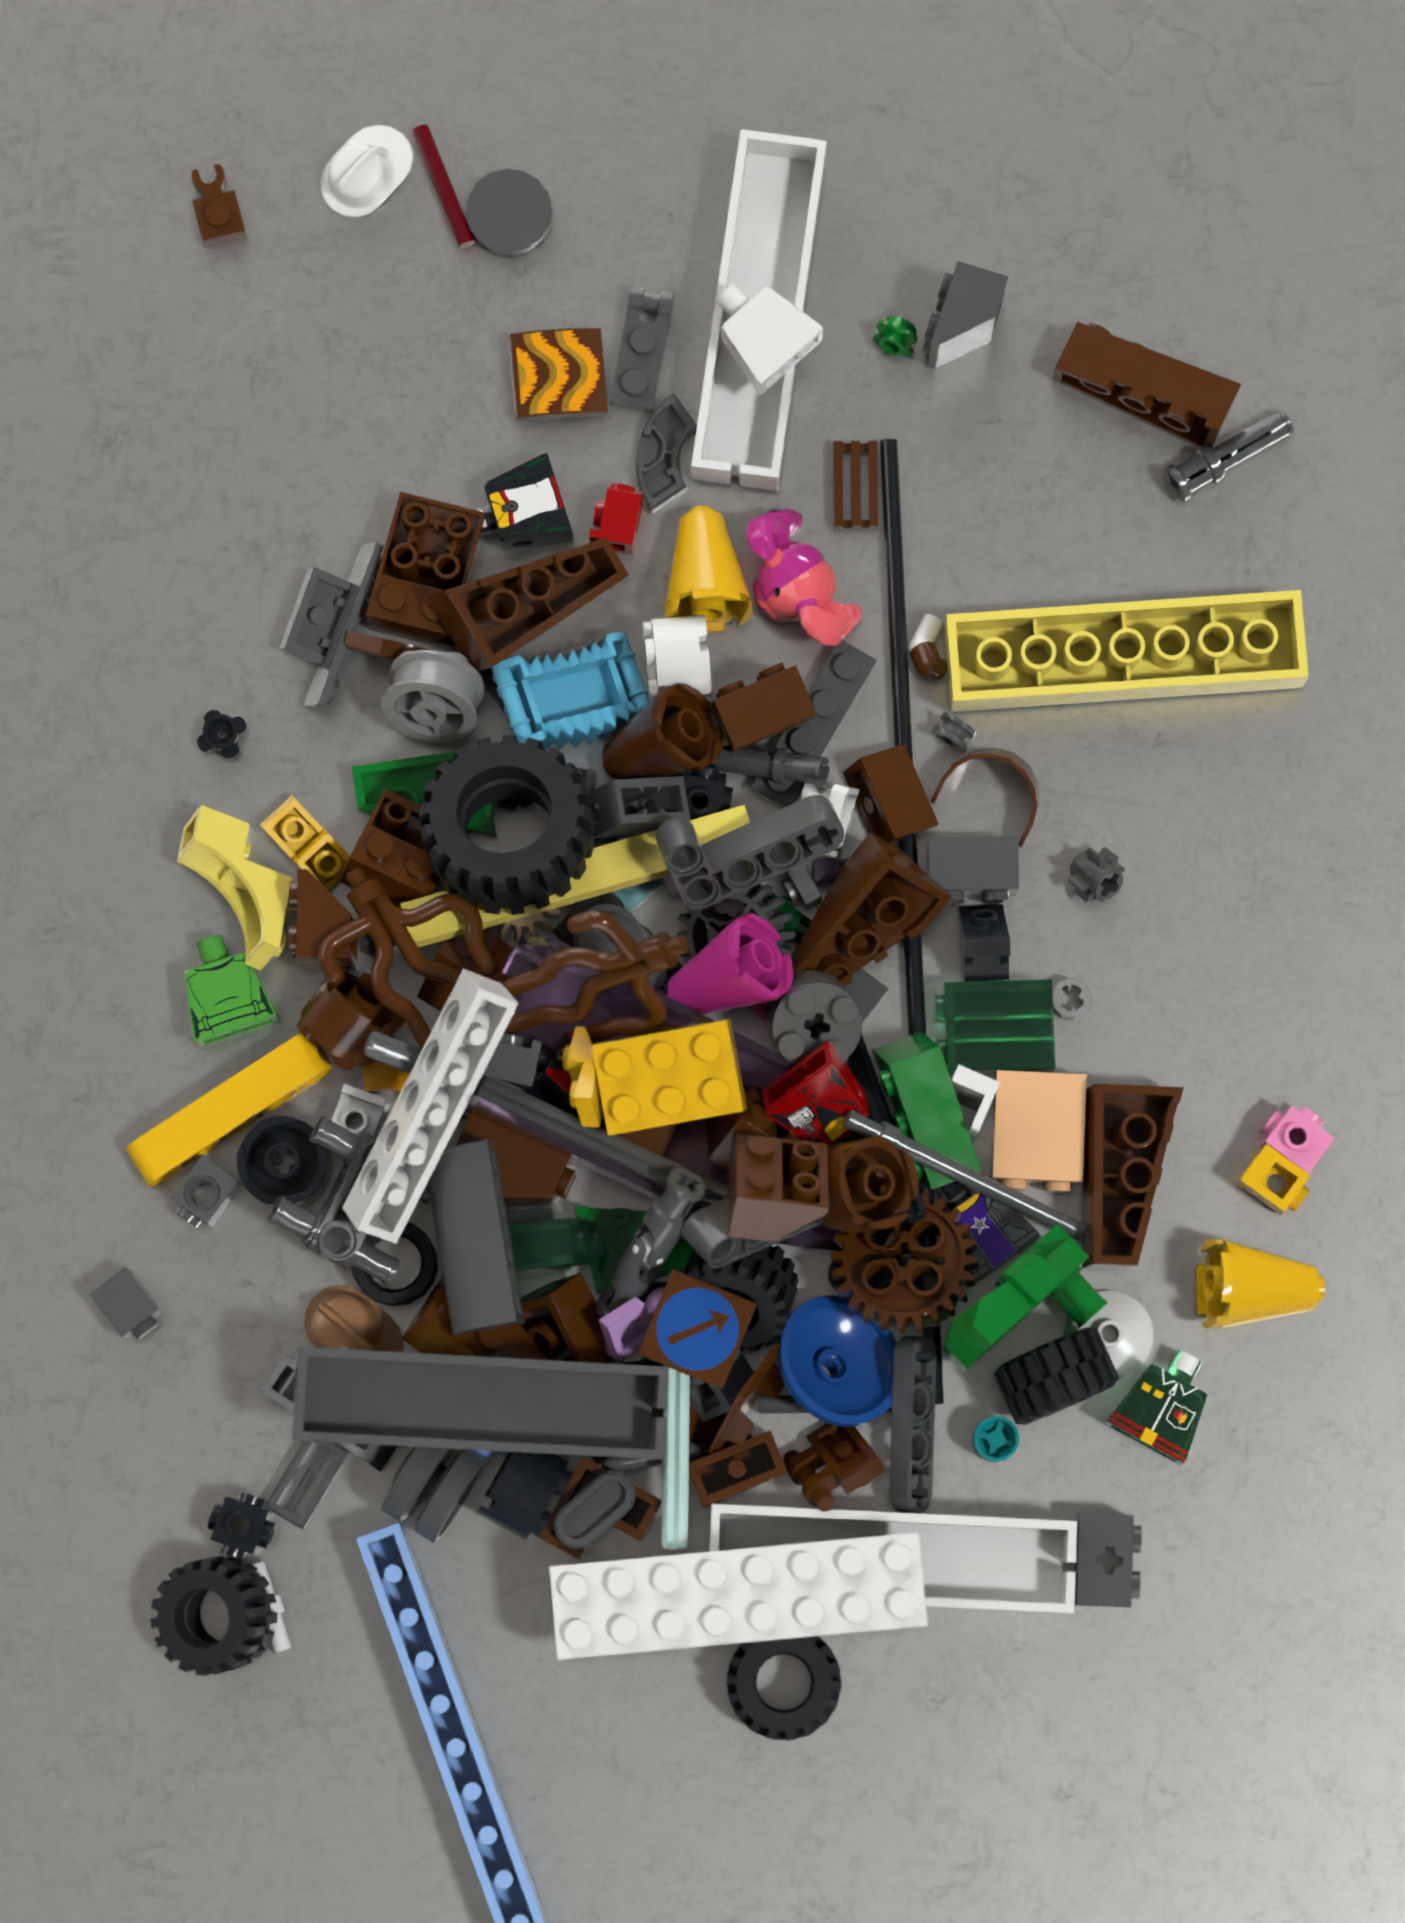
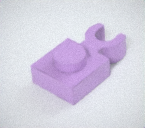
M664 1286L653 1290L648 1295L645 1303L634 1297L599 1319L609 1352L619 1362L640 1349L664 1291Z

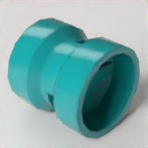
M992 1416L976 1426L972 1435V1445L974 1451L981 1459L987 1462L998 1463L1005 1461L1015 1453L1019 1445V1433L1017 1427L1009 1419L1002 1416Z

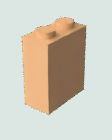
M997 1070L994 1080L1000 1082L993 1098L990 1178L1016 1191H1027V1184H1045V1192L1072 1193V1186H1080L1083 1182L1087 1074Z

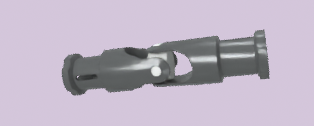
M684 1168L671 1170L666 1181L667 1187L662 1196L655 1198L631 1244L611 1275V1286L607 1293L601 1294L597 1300L595 1308L601 1318L632 1298L642 1299L648 1294L664 1262L682 1235L683 1224L690 1217L689 1211L694 1203L701 1200L704 1195L706 1185L697 1174Z

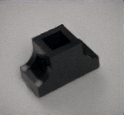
M1003 904L958 906L961 965L964 981L1008 980L1010 936Z

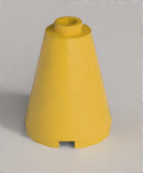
M696 506L680 518L664 606L665 618L705 615L707 633H718L725 631L724 623L736 620L737 627L745 624L752 617V601L723 515L714 511L712 507Z
M1208 1239L1202 1246L1200 1252H1208L1205 1265L1197 1264L1195 1301L1198 1315L1207 1316L1208 1320L1202 1323L1204 1328L1220 1329L1313 1311L1317 1303L1322 1302L1324 1299L1325 1280L1322 1275H1319L1315 1266L1224 1239Z

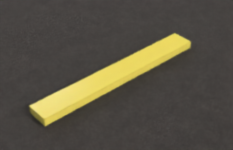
M745 805L689 820L694 826L702 844L750 823ZM657 830L593 848L592 856L585 859L587 868L582 877L578 880L570 878L571 890L563 897H558L556 893L549 897L550 905L539 910L535 904L524 907V914L512 915L510 908H501L500 914L496 915L485 913L484 905L478 903L477 909L483 921V929L669 876L670 874L657 845ZM442 891L400 903L402 909H413L437 896L449 893ZM448 911L426 923L407 927L419 948L464 935V921L458 913Z

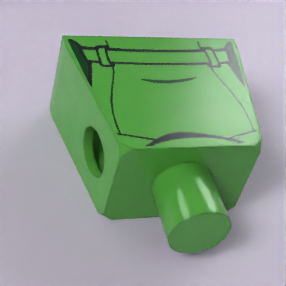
M222 935L211 936L196 943L203 965L185 971L193 1038L199 1047L281 1022L257 972L253 967L245 965L246 953H239L229 957Z

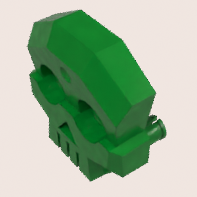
M1057 1223L1001 1274L994 1284L997 1287L995 1290L952 1320L942 1350L965 1373L1045 1298L1049 1301L1053 1298L1077 1323V1326L1081 1328L1108 1303L1079 1273L1082 1270L1080 1266L1089 1256Z

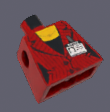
M829 1040L762 1090L765 1114L788 1131H792L795 1136L803 1141L827 1144L828 1148L838 1139L845 1143L866 1138L843 1126V1121L850 1110L865 1117H868L869 1110L863 1088Z

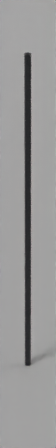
M884 439L880 441L894 744L895 746L905 744L913 763L898 444L896 439ZM917 833L902 839L899 842V848L918 865ZM920 933L912 940L909 936L904 938L909 1035L919 1031L926 1034L922 936ZM922 1179L918 1180L920 1194L928 1190L930 1204L934 1205V1189L931 1190ZM927 1232L922 1234L918 1238L919 1245L922 1247L936 1245V1233ZM940 1324L938 1327H923V1336L930 1338L936 1349L935 1405L944 1404Z

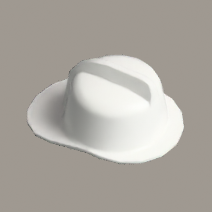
M383 125L365 127L354 134L333 155L322 172L320 186L323 198L331 209L343 216L357 218L368 215L381 206L411 171L413 153L409 141L401 132L390 126Z

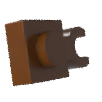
M220 164L214 165L217 176L212 183L202 182L198 169L192 170V181L195 189L204 196V198L192 201L204 246L246 236L235 191L231 190L222 193L226 186V176Z

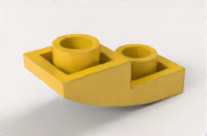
M292 795L259 825L299 869H307L328 891L342 878L350 856Z
M576 1026L571 1044H567L563 1051V1068L565 1072H569L572 1080L570 1103L573 1108L577 1109L582 1127L600 1128L603 1106L591 1047L592 1043L585 1027Z

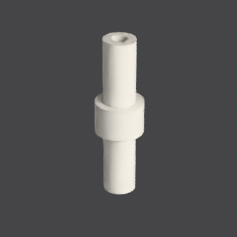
M265 1561L253 1564L257 1568L254 1576L256 1578L265 1576L269 1582V1585L265 1587L266 1593H274L275 1595ZM280 1594L275 1595L277 1603L270 1604L271 1612L278 1613L277 1623L269 1625V1629L275 1632L271 1641L275 1654L292 1648L281 1613L285 1612Z

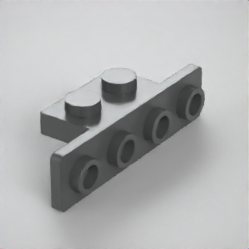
M378 542L361 545L348 581L316 567H310L306 572L279 646V650L317 666L303 704L306 708L311 710L324 709L327 704L333 701L337 694L339 680L336 678L341 664L345 663L352 653V649H348L344 645L347 630L354 631L356 622L359 623L366 614L369 605V599L366 598L371 582L376 580L382 559L380 556L384 545Z

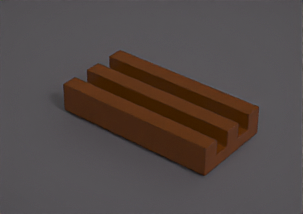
M834 441V530H878L877 441H869L868 443H860V441H851V443ZM842 454H851L852 520H843ZM860 454H868L869 520H861Z

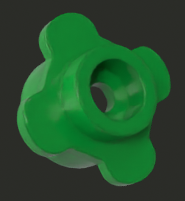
M888 316L885 320L879 321L876 325L879 332L874 334L873 342L890 355L911 357L914 352L911 346L916 344L918 340L915 326L907 319L899 316Z

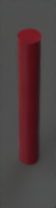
M427 124L417 126L412 130V133L458 247L460 249L467 248L473 245L475 240Z

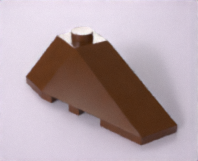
M870 832L840 869L791 957L793 975L806 970L822 971L836 977L846 986L852 982L855 972L872 960L877 964L889 956L886 951L906 936H909L912 940L922 933L952 897L905 853Z

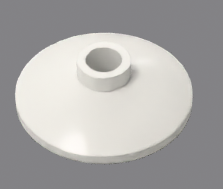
M1097 1291L1108 1303L1081 1328L1068 1315L1064 1325L1063 1336L1089 1327L1097 1328L1102 1338L1101 1332L1105 1326L1115 1327L1118 1331L1117 1340L1112 1343L1106 1342L1103 1338L1102 1340L1119 1379L1125 1378L1136 1372L1145 1363L1151 1352L1154 1337L1152 1322L1145 1308L1133 1297L1119 1291Z

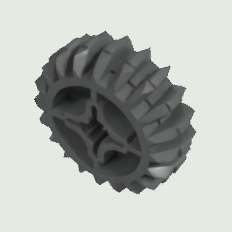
M758 885L727 898L747 904L746 908L743 911L737 912L734 917L727 913L720 914L715 910L723 901L703 909H693L687 906L692 913L680 914L678 918L682 924L687 926V930L677 932L676 936L683 935L688 942L689 949L688 952L680 956H691L693 958L709 943L707 929L715 938L734 919L748 914H755L765 919L777 930L782 938L776 942L781 954L784 955L789 952V955L792 956L793 949L785 945L784 941L795 938L797 933L793 930H785L784 923L790 922L793 919V915L791 913H779L778 909L785 903V899L782 897L769 900L773 888L770 885H763L759 889Z

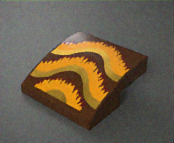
M601 328L537 330L513 333L507 336L514 421L556 422L560 417H603L608 413Z

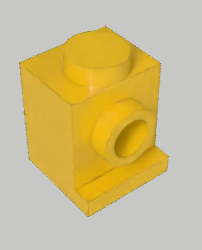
M1266 1144L1258 1152L1236 1185L1241 1189H1245L1281 1215L1287 1208L1294 1212L1298 1209L1310 1192L1304 1184L1311 1175ZM1277 1176L1282 1180L1283 1188L1281 1191L1273 1192L1268 1188L1267 1181L1269 1177Z

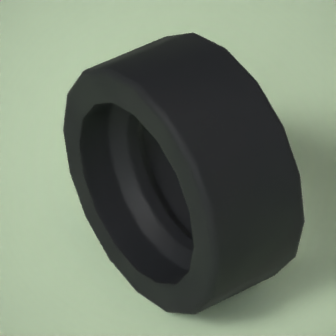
M407 1222L400 1237L412 1242L419 1251L421 1258L419 1274L411 1284L394 1290L384 1288L375 1282L371 1275L352 1266L353 1277L360 1289L377 1303L393 1307L411 1304L423 1297L434 1283L438 1269L436 1249L427 1234L410 1222ZM370 1234L365 1236L366 1242L372 1246L383 1240Z

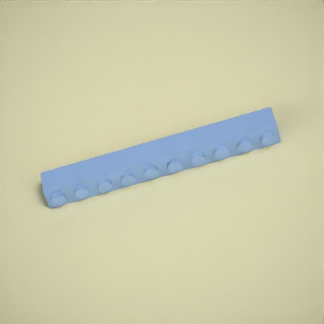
M398 1522L356 1538L494 1922L548 1923L405 1528L402 1523Z

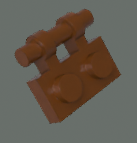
M829 1423L806 1436L811 1447L801 1453L797 1450H790L783 1458L790 1479L795 1484L802 1486V1495L810 1505L817 1506L822 1512H827L834 1506L835 1501L831 1496L832 1490L841 1486L848 1495L859 1487L867 1485L872 1479L886 1471L880 1458L856 1427H842ZM823 1465L826 1466V1468L816 1473V1470L818 1468L822 1467Z

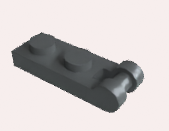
M631 286L611 391L610 406L653 413L675 293L661 291V295L646 293L643 287ZM641 311L657 312L656 323L640 321Z

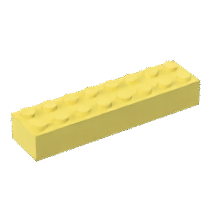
M1301 590L946 614L944 623L951 712L1302 688L1309 677Z

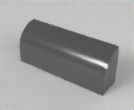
M482 1140L447 1147L444 1149L428 1181L452 1336L525 1324L496 1146L489 1140Z

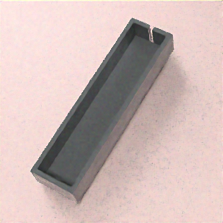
M297 1347L291 1439L296 1441L664 1460L666 1418L651 1417L652 1408H666L669 1367Z

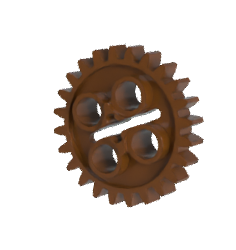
M928 1190L921 1194L927 1212L926 1217L921 1221H916L912 1224L902 1221L890 1228L834 1236L835 1244L843 1249L842 1251L831 1253L832 1263L841 1266L832 1271L834 1281L844 1282L838 1288L839 1296L841 1298L853 1296L848 1303L849 1310L852 1313L864 1307L862 1319L865 1324L871 1322L876 1316L879 1317L880 1330L883 1332L888 1328L891 1321L896 1322L899 1334H904L906 1325L909 1322H913L918 1333H922L923 1320L927 1318L936 1327L940 1326L938 1313L943 1310L948 1315L955 1316L953 1299L966 1303L968 1301L967 1293L961 1287H970L976 1284L975 1277L967 1272L979 1268L978 1258L969 1256V1254L978 1250L976 1240L965 1239L972 1233L970 1224L957 1225L961 1219L958 1208L945 1214L947 1203L943 1197L934 1205H931ZM886 1230L895 1234L893 1241L887 1245L880 1246L872 1242L875 1234L880 1231ZM927 1232H933L940 1236L938 1243L932 1247H922L917 1244V1240L922 1234ZM904 1254L911 1255V1259L907 1262V1267H899L898 1262L902 1260V1256ZM867 1256H873L877 1259L871 1262H865V1258ZM939 1259L945 1260L943 1265H936L933 1262ZM878 1274H887L893 1278L890 1285L884 1289H874L869 1286V1283ZM929 1275L938 1279L937 1285L929 1291H921L914 1287L915 1282L922 1276Z

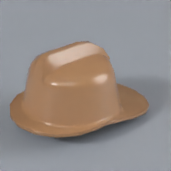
M336 1285L323 1289L312 1298L306 1309L304 1326L307 1337L315 1348L403 1352L404 1340L401 1338L400 1327L391 1316L367 1296L350 1286Z

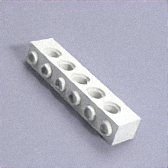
M466 969L462 970L342 1207L357 1230L397 1244L519 1004L503 984Z

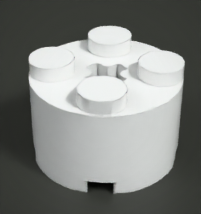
M705 615L658 618L643 622L649 702L666 687L687 684L699 690L712 703L710 658L706 641L707 626Z

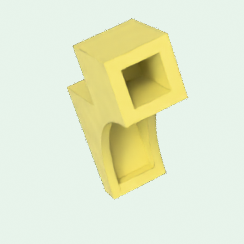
M200 805L183 828L177 863L203 876L225 897L234 910L244 934L246 947L245 965L262 970L273 956H280L286 944L287 932L283 931V925L292 909L289 905V884L292 877L248 861L251 851V843L247 842L249 823Z

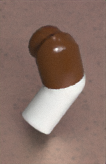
M925 614L909 645V654L916 671L922 677H928L932 681L941 679L947 671V663L944 659L940 658L935 646L944 622L933 615Z

